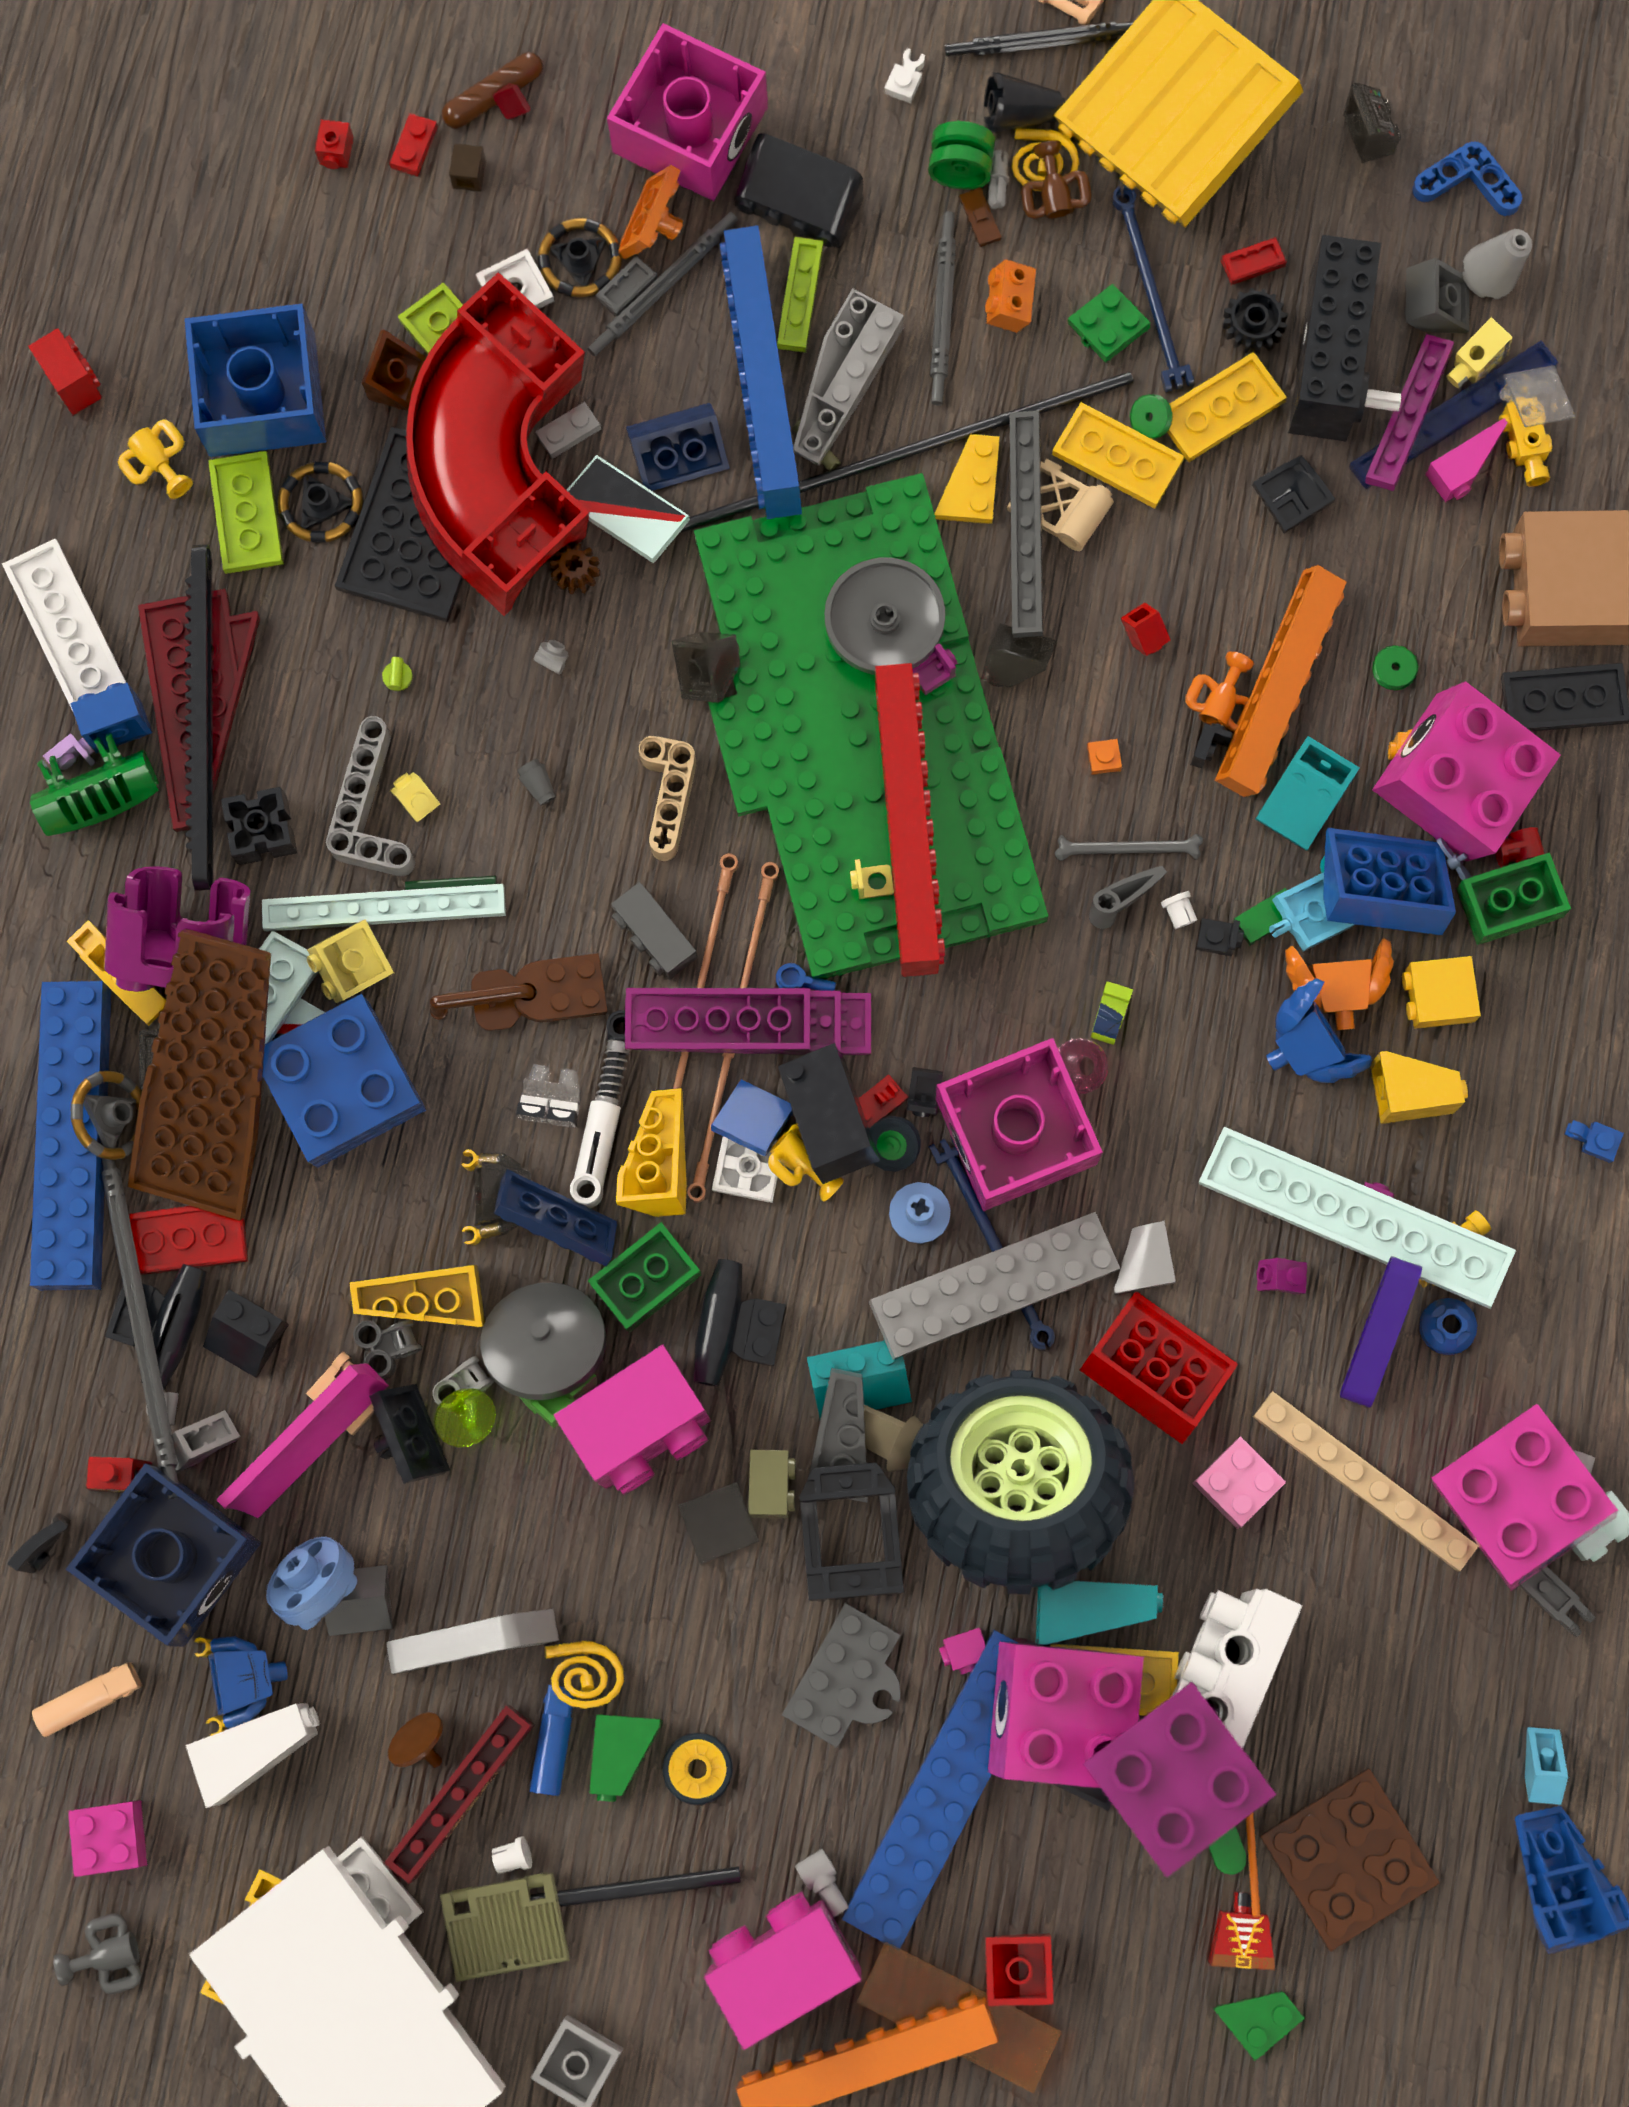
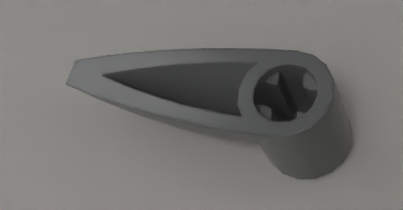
M1158 866L1127 877L1097 892L1089 912L1091 924L1100 929L1111 927L1116 920L1117 913L1130 906L1149 891L1167 871L1163 866Z

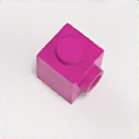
M980 1627L943 1639L944 1646L940 1647L939 1651L944 1666L951 1665L953 1671L959 1669L961 1675L971 1672L986 1646Z

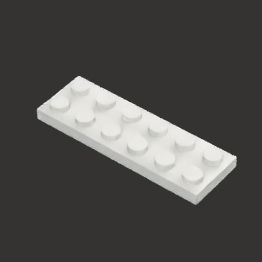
M56 538L2 564L70 707V703L78 701V698L84 694H97L105 691L111 684L127 683Z

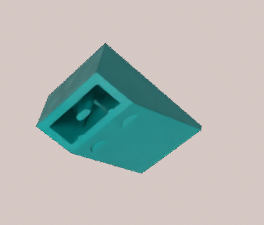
M1307 736L1257 815L1256 820L1307 851L1354 780L1360 767Z

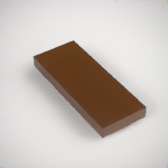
M981 187L960 194L959 199L979 247L1001 240V234Z

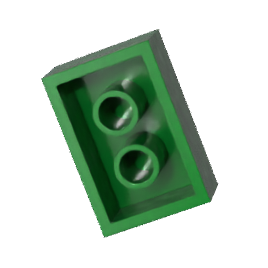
M1550 852L1464 879L1456 889L1477 945L1561 919L1571 910Z
M660 1222L590 1278L588 1282L628 1333H630L702 1276L700 1269L662 1222Z

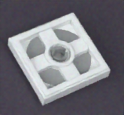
M723 1137L712 1191L773 1203L778 1177L768 1166V1158L771 1153L768 1152L766 1157Z

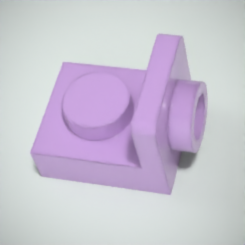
M71 733L43 755L49 764L50 756H55L61 770L71 767L75 763L76 757L80 754L90 766L96 763L90 756L94 752L93 749L83 738L77 741Z

